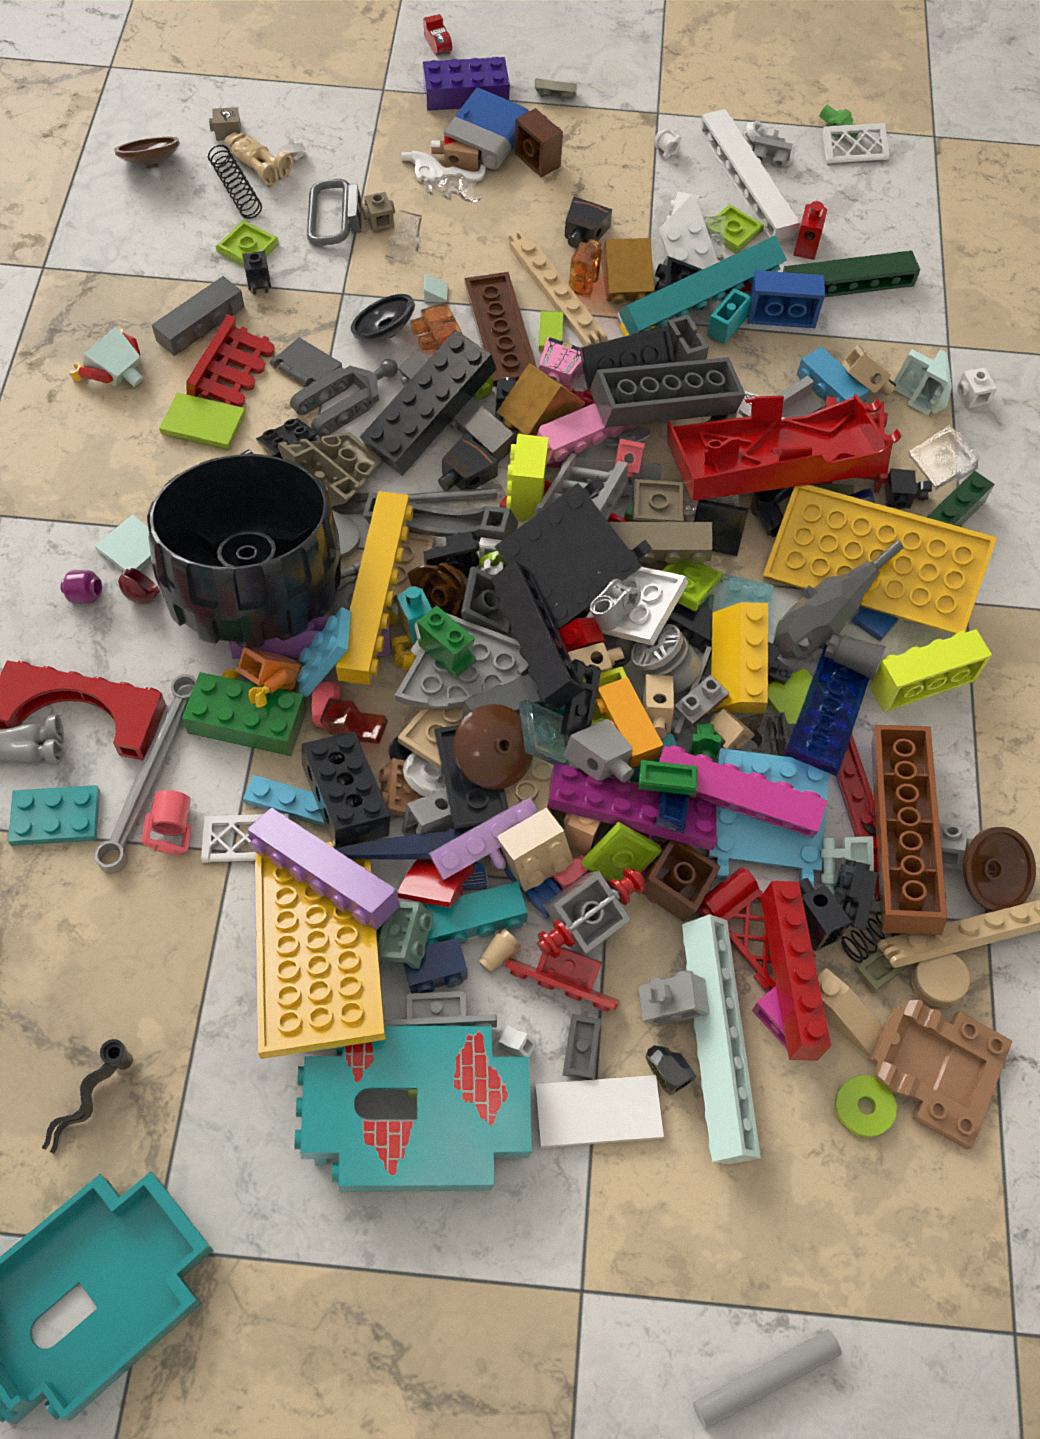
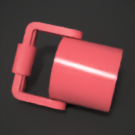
M173 790L158 791L154 794L151 814H147L142 835L144 846L170 855H181L188 850L191 834V825L187 824L191 802L188 795ZM151 830L167 836L183 834L181 846L159 839H150Z

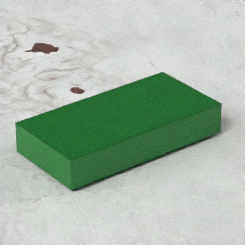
M641 760L638 789L695 796L698 766Z

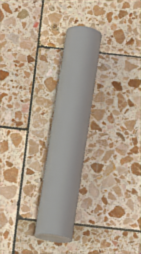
M827 1329L693 1402V1406L704 1428L708 1429L842 1355L839 1343L833 1333Z

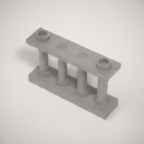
M571 453L567 461L562 463L560 472L541 502L537 503L535 515L575 484L579 483L582 488L588 484L573 481L575 477L593 480L598 476L601 481L606 483L604 488L595 494L598 497H594L591 500L606 520H608L628 484V462L618 461L613 470L605 472L576 467V454Z

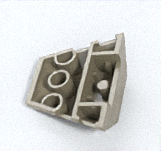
M350 432L322 436L321 440L311 442L307 439H300L299 444L287 445L286 442L278 443L283 459L303 466L315 478L321 480L329 493L331 506L345 504L382 463V458Z

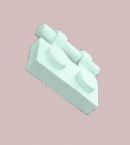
M823 837L821 857L824 858V874H821V883H824L832 894H836V886L833 885L835 858L843 857V864L845 859L870 864L869 870L874 871L873 837H842V848H835L834 837Z

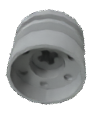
M672 624L664 625L653 646L636 642L631 651V660L645 678L646 674L673 676L674 694L690 686L699 676L702 668L699 656L688 644L680 630Z

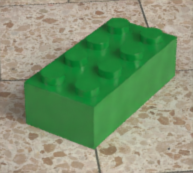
M200 672L182 720L188 734L291 756L307 711L304 694L277 689L272 694L267 693V704L258 708L255 703H250L249 690L253 687L263 686Z

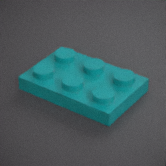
M97 785L12 790L8 833L9 844L17 846L97 841L100 789Z

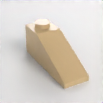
M826 968L818 977L826 1021L871 1058L883 1027L852 989Z

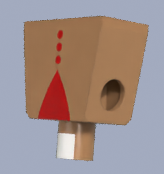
M445 135L444 141H431V154H444V165L446 167L454 166L464 170L478 171V149Z

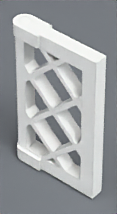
M885 123L826 126L822 129L826 164L889 160L890 154ZM878 131L879 138L875 139L868 132ZM847 133H862V135L856 141ZM831 134L842 135L837 142L831 139ZM864 136L874 143L869 150L859 144V141ZM843 137L853 144L848 152L838 144ZM875 145L881 149V153L872 154L870 151ZM854 147H857L864 154L851 155L850 152ZM836 148L844 156H833V149Z
M288 813L282 814L289 819ZM263 814L204 816L202 863L255 861L256 852L235 853L245 842L250 845L249 842L251 841L249 834H243L236 826L252 825ZM228 825L218 836L213 833V826ZM234 830L242 839L232 848H229L222 839ZM217 843L227 850L226 853L211 854L212 848Z

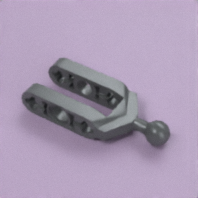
M385 359L381 362L380 368L374 372L354 366H348L345 369L338 368L297 392L291 398L290 406L297 414L305 415L341 394L355 383L361 390L323 411L311 423V428L318 433L319 437L330 435L369 411L373 404L379 401L377 381L384 376L388 378L394 377L398 372V365L392 359Z

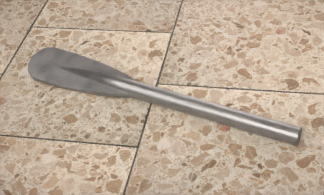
M482 488L406 495H409V502L427 503L497 497V489ZM354 493L345 504L332 506V510L340 514L364 512L369 493Z

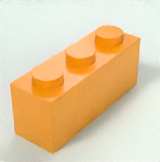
M628 677L598 687L595 709L599 715H603L605 720H610L632 746L633 751L628 765L634 768L640 765L641 760L652 761L660 758L663 743Z

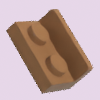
M393 758L379 772L380 792L389 813L404 817L407 804L420 799L421 795L414 791L404 778L403 767L405 761Z

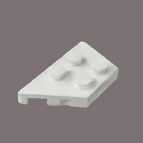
M693 194L659 228V234L667 256L705 269L718 263L696 196Z

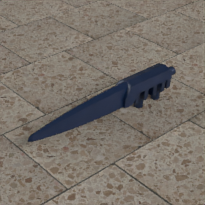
M448 829L445 832L369 841L336 848V850L348 858L431 859L429 856L430 852L467 831L454 833V829Z

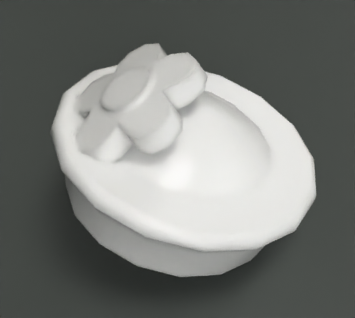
M759 121L750 122L746 125L745 135L753 144L755 136L765 137V134L768 135L766 128Z
M289 139V143L281 145L280 152H287L293 156L295 161H298L302 158L306 148L302 142H293V139Z

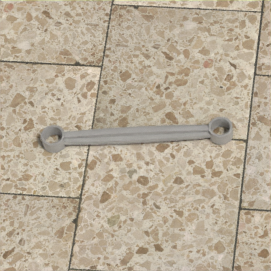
M180 675L172 681L171 691L174 698L136 775L109 841L100 844L95 851V860L106 873H117L127 863L124 847L163 767L191 696V693L188 695H178L177 691L184 685H195L196 679L191 675ZM108 851H120V857L116 862L108 865L102 863V858Z

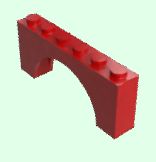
M7 660L0 674V729L20 726L31 714L54 703L68 701L88 703L104 710L114 719L116 733L113 744L118 754L138 760H144L166 708L162 693L155 688L146 687L144 689L135 687L127 682H110L98 676L94 678L86 677L75 671L67 673L58 671L50 666L38 667L26 661L14 662Z

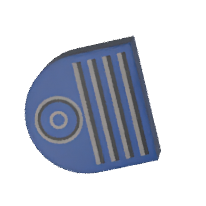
M474 862V873L462 884V892L487 889L486 873L481 863Z

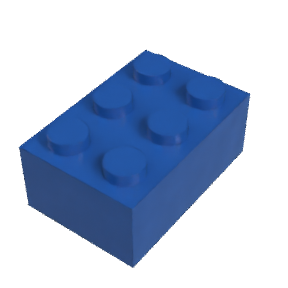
M755 270L749 295L752 297V303L750 304L751 307L748 314V324L815 329L825 297L824 275Z

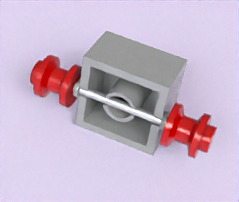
M626 868L623 870V879L620 881L611 879L607 884L599 871L587 872L543 904L554 921V930L548 934L544 931L538 933L539 941L537 946L546 957L551 955L553 958L560 955L558 948L564 944L580 954H587L631 920L621 904L627 905L630 903L629 895L633 892L642 894L645 891V879L642 874L636 869Z

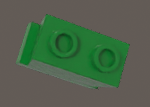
M435 606L417 621L421 637L418 639L419 646L455 678L476 662V656L472 654L475 638L438 606Z

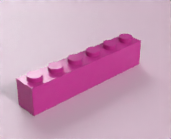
M664 746L659 762L698 766L696 795L686 796L811 838L817 834L827 804V800L822 799L820 794L813 791L801 792L795 790L793 785L779 781L774 783L768 781L762 774L755 772L748 774L739 771V767L735 765L715 763L712 758L698 754L694 756L688 754L685 749L679 746Z

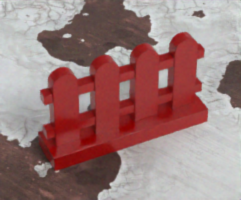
M227 314L187 379L186 394L197 397L201 393V397L205 399L210 396L225 404L243 407L245 396L240 390L250 391L254 389L255 379L250 373L260 374L264 372L265 362L260 356H273L274 344L269 342V337L263 336V338L250 334L247 332V328L243 326L240 329L236 328V318ZM238 346L253 351V355L237 349ZM230 362L239 367L244 368V370L239 371L235 368H232L228 366V363ZM220 379L234 385V387L231 389L217 383V381Z

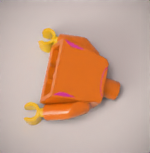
M243 648L240 662L237 665L238 668L223 671L222 677L238 680L237 676L243 675L258 686H263L253 687L249 690L250 703H255L256 707L260 708L267 704V693L272 694L278 688L292 690L295 687V683L298 682L297 675L301 667L300 664L282 654L255 648Z

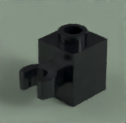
M265 251L242 254L249 290H252L253 295H256V289L262 288L265 289V293H268L271 282Z
M890 469L885 484L887 507L910 509L915 497L920 500H928V492H932V482L921 481L916 483L915 470Z

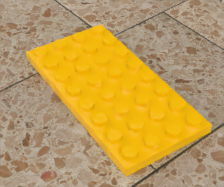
M794 486L763 577L803 590L808 586L814 588L825 578L847 574L867 561L873 562L893 543L899 541L904 548L879 569L880 574L863 598L861 607L955 635L960 631L966 630L997 537L815 486Z
M327 842V843H326V844L330 845L331 847H333L332 842ZM255 853L258 1054L260 1059L386 1040L377 930H374L367 924L365 926L361 925L350 912L339 910L332 903L331 899L325 895H317L309 884L304 881H297L290 871L284 867L278 868L265 854L259 855ZM349 858L372 873L371 859Z

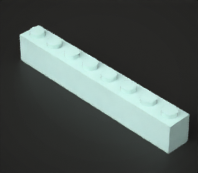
M707 915L682 924L683 944L687 960L686 970L692 971L693 974L705 979L710 1014L695 1017L693 1022L698 1047L697 1058L700 1063L702 1079L701 1088L705 1103V1120L709 1134V1151L712 1162L731 1165L761 1158L728 923L725 919Z

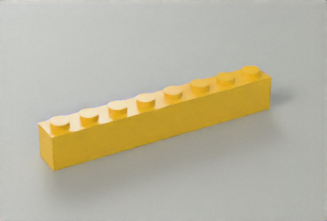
M378 491L349 610L351 611L348 650L336 665L338 681L371 685L372 676H377L379 659H377V654L383 651L384 636H382L383 629L387 630L389 625L387 610L394 603L392 587L398 584L399 569H397V565L403 562L404 548L401 547L402 543L408 540L409 527L406 526L407 521H412L413 506L409 505V495Z

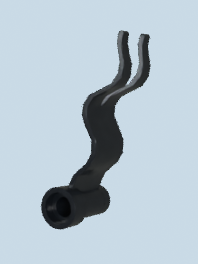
M110 1039L101 1046L100 1057L105 1063L98 1070L88 1074L83 1079L80 1085L81 1105L79 1110L72 1115L56 1118L50 1123L42 1149L46 1150L50 1145L52 1132L57 1126L54 1133L53 1146L50 1150V1153L54 1154L57 1150L62 1130L68 1125L85 1122L91 1117L94 1087L99 1082L109 1078L117 1068L125 1070L132 1065L133 1057L121 1041Z

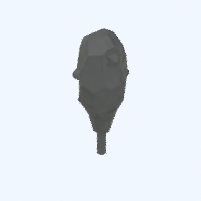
M896 541L873 562L867 561L847 574L825 578L814 588L808 586L805 589V596L794 604L777 624L773 644L779 648V657L783 659H804L817 649L825 648L832 634H840L842 629L859 613L863 598L880 574L879 569L904 548L903 545Z

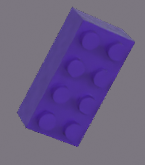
M505 57L423 61V83L427 111L461 109L477 87L509 100L510 83Z

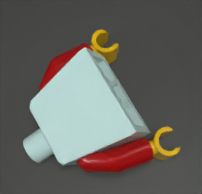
M115 327L84 353L82 367L76 362L73 365L76 370H69L68 373L75 382L90 379L118 386L126 379L133 387H136L144 378L136 370L139 367L141 355L137 340L124 333L121 328Z

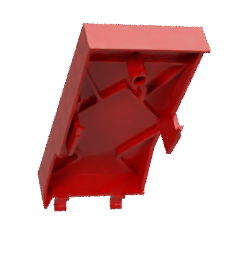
M854 394L852 398L806 416L782 419L784 396L777 395L755 396V398L746 399V404L752 403L751 416L674 427L671 421H668L667 444L692 501L886 474L888 472L892 445L899 441L902 435L898 429L891 435L881 433L869 413L877 412L881 408L882 404L878 398H876L874 403L866 404L861 401L857 394Z

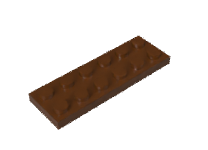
M509 272L464 278V285L481 346L492 355L497 368L493 373V387H497V381L503 380L505 377H513L518 381L529 363L535 367L537 366Z

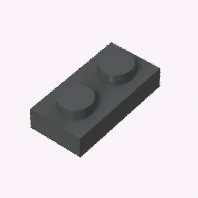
M576 1014L571 1015L562 1076L593 1080L601 1025L600 1018Z

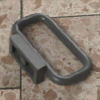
M329 179L319 181L311 187L307 219V239L311 244L326 246L341 243L349 236L350 227L352 233L361 232L362 198L357 184L350 185L344 179ZM342 188L341 231L336 235L317 237L315 234L318 193L325 189Z

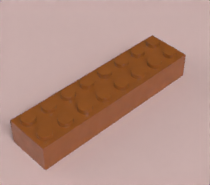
M875 725L871 748L881 931L883 933L942 935L947 920L931 726Z

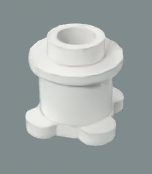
M664 129L656 134L654 146L657 149L663 150V157L668 159L671 155L679 152L682 137L680 135L674 137L669 129Z

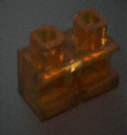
M589 239L587 244L580 242L571 258L569 286L575 294L587 298L592 293L593 283L599 279L602 243Z
M447 302L422 309L421 317L411 320V330L414 336L425 333V335L418 336V343L422 352L432 349L436 352L455 329L462 334Z

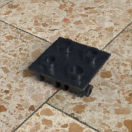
M299 418L287 420L284 422V425L276 429L265 431L256 440L274 454L272 455L273 457L283 459L278 443L286 442L287 445L299 444L300 439H307L309 442L318 441L316 438L318 433Z

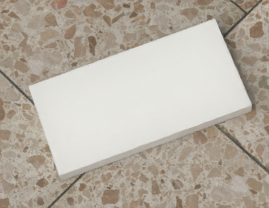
M656 1075L535 1084L540 1148L663 1139L664 1137Z

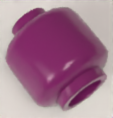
M71 570L61 580L60 589L65 598L71 603L91 604L102 593V581L93 571Z

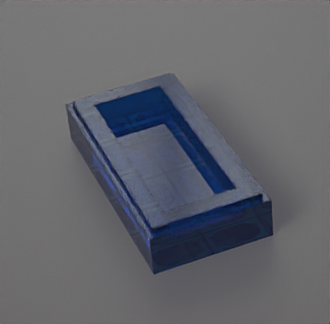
M660 792L655 825L683 834L687 822L689 795Z

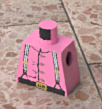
M547 337L539 369L561 385L572 387L584 372L579 347Z

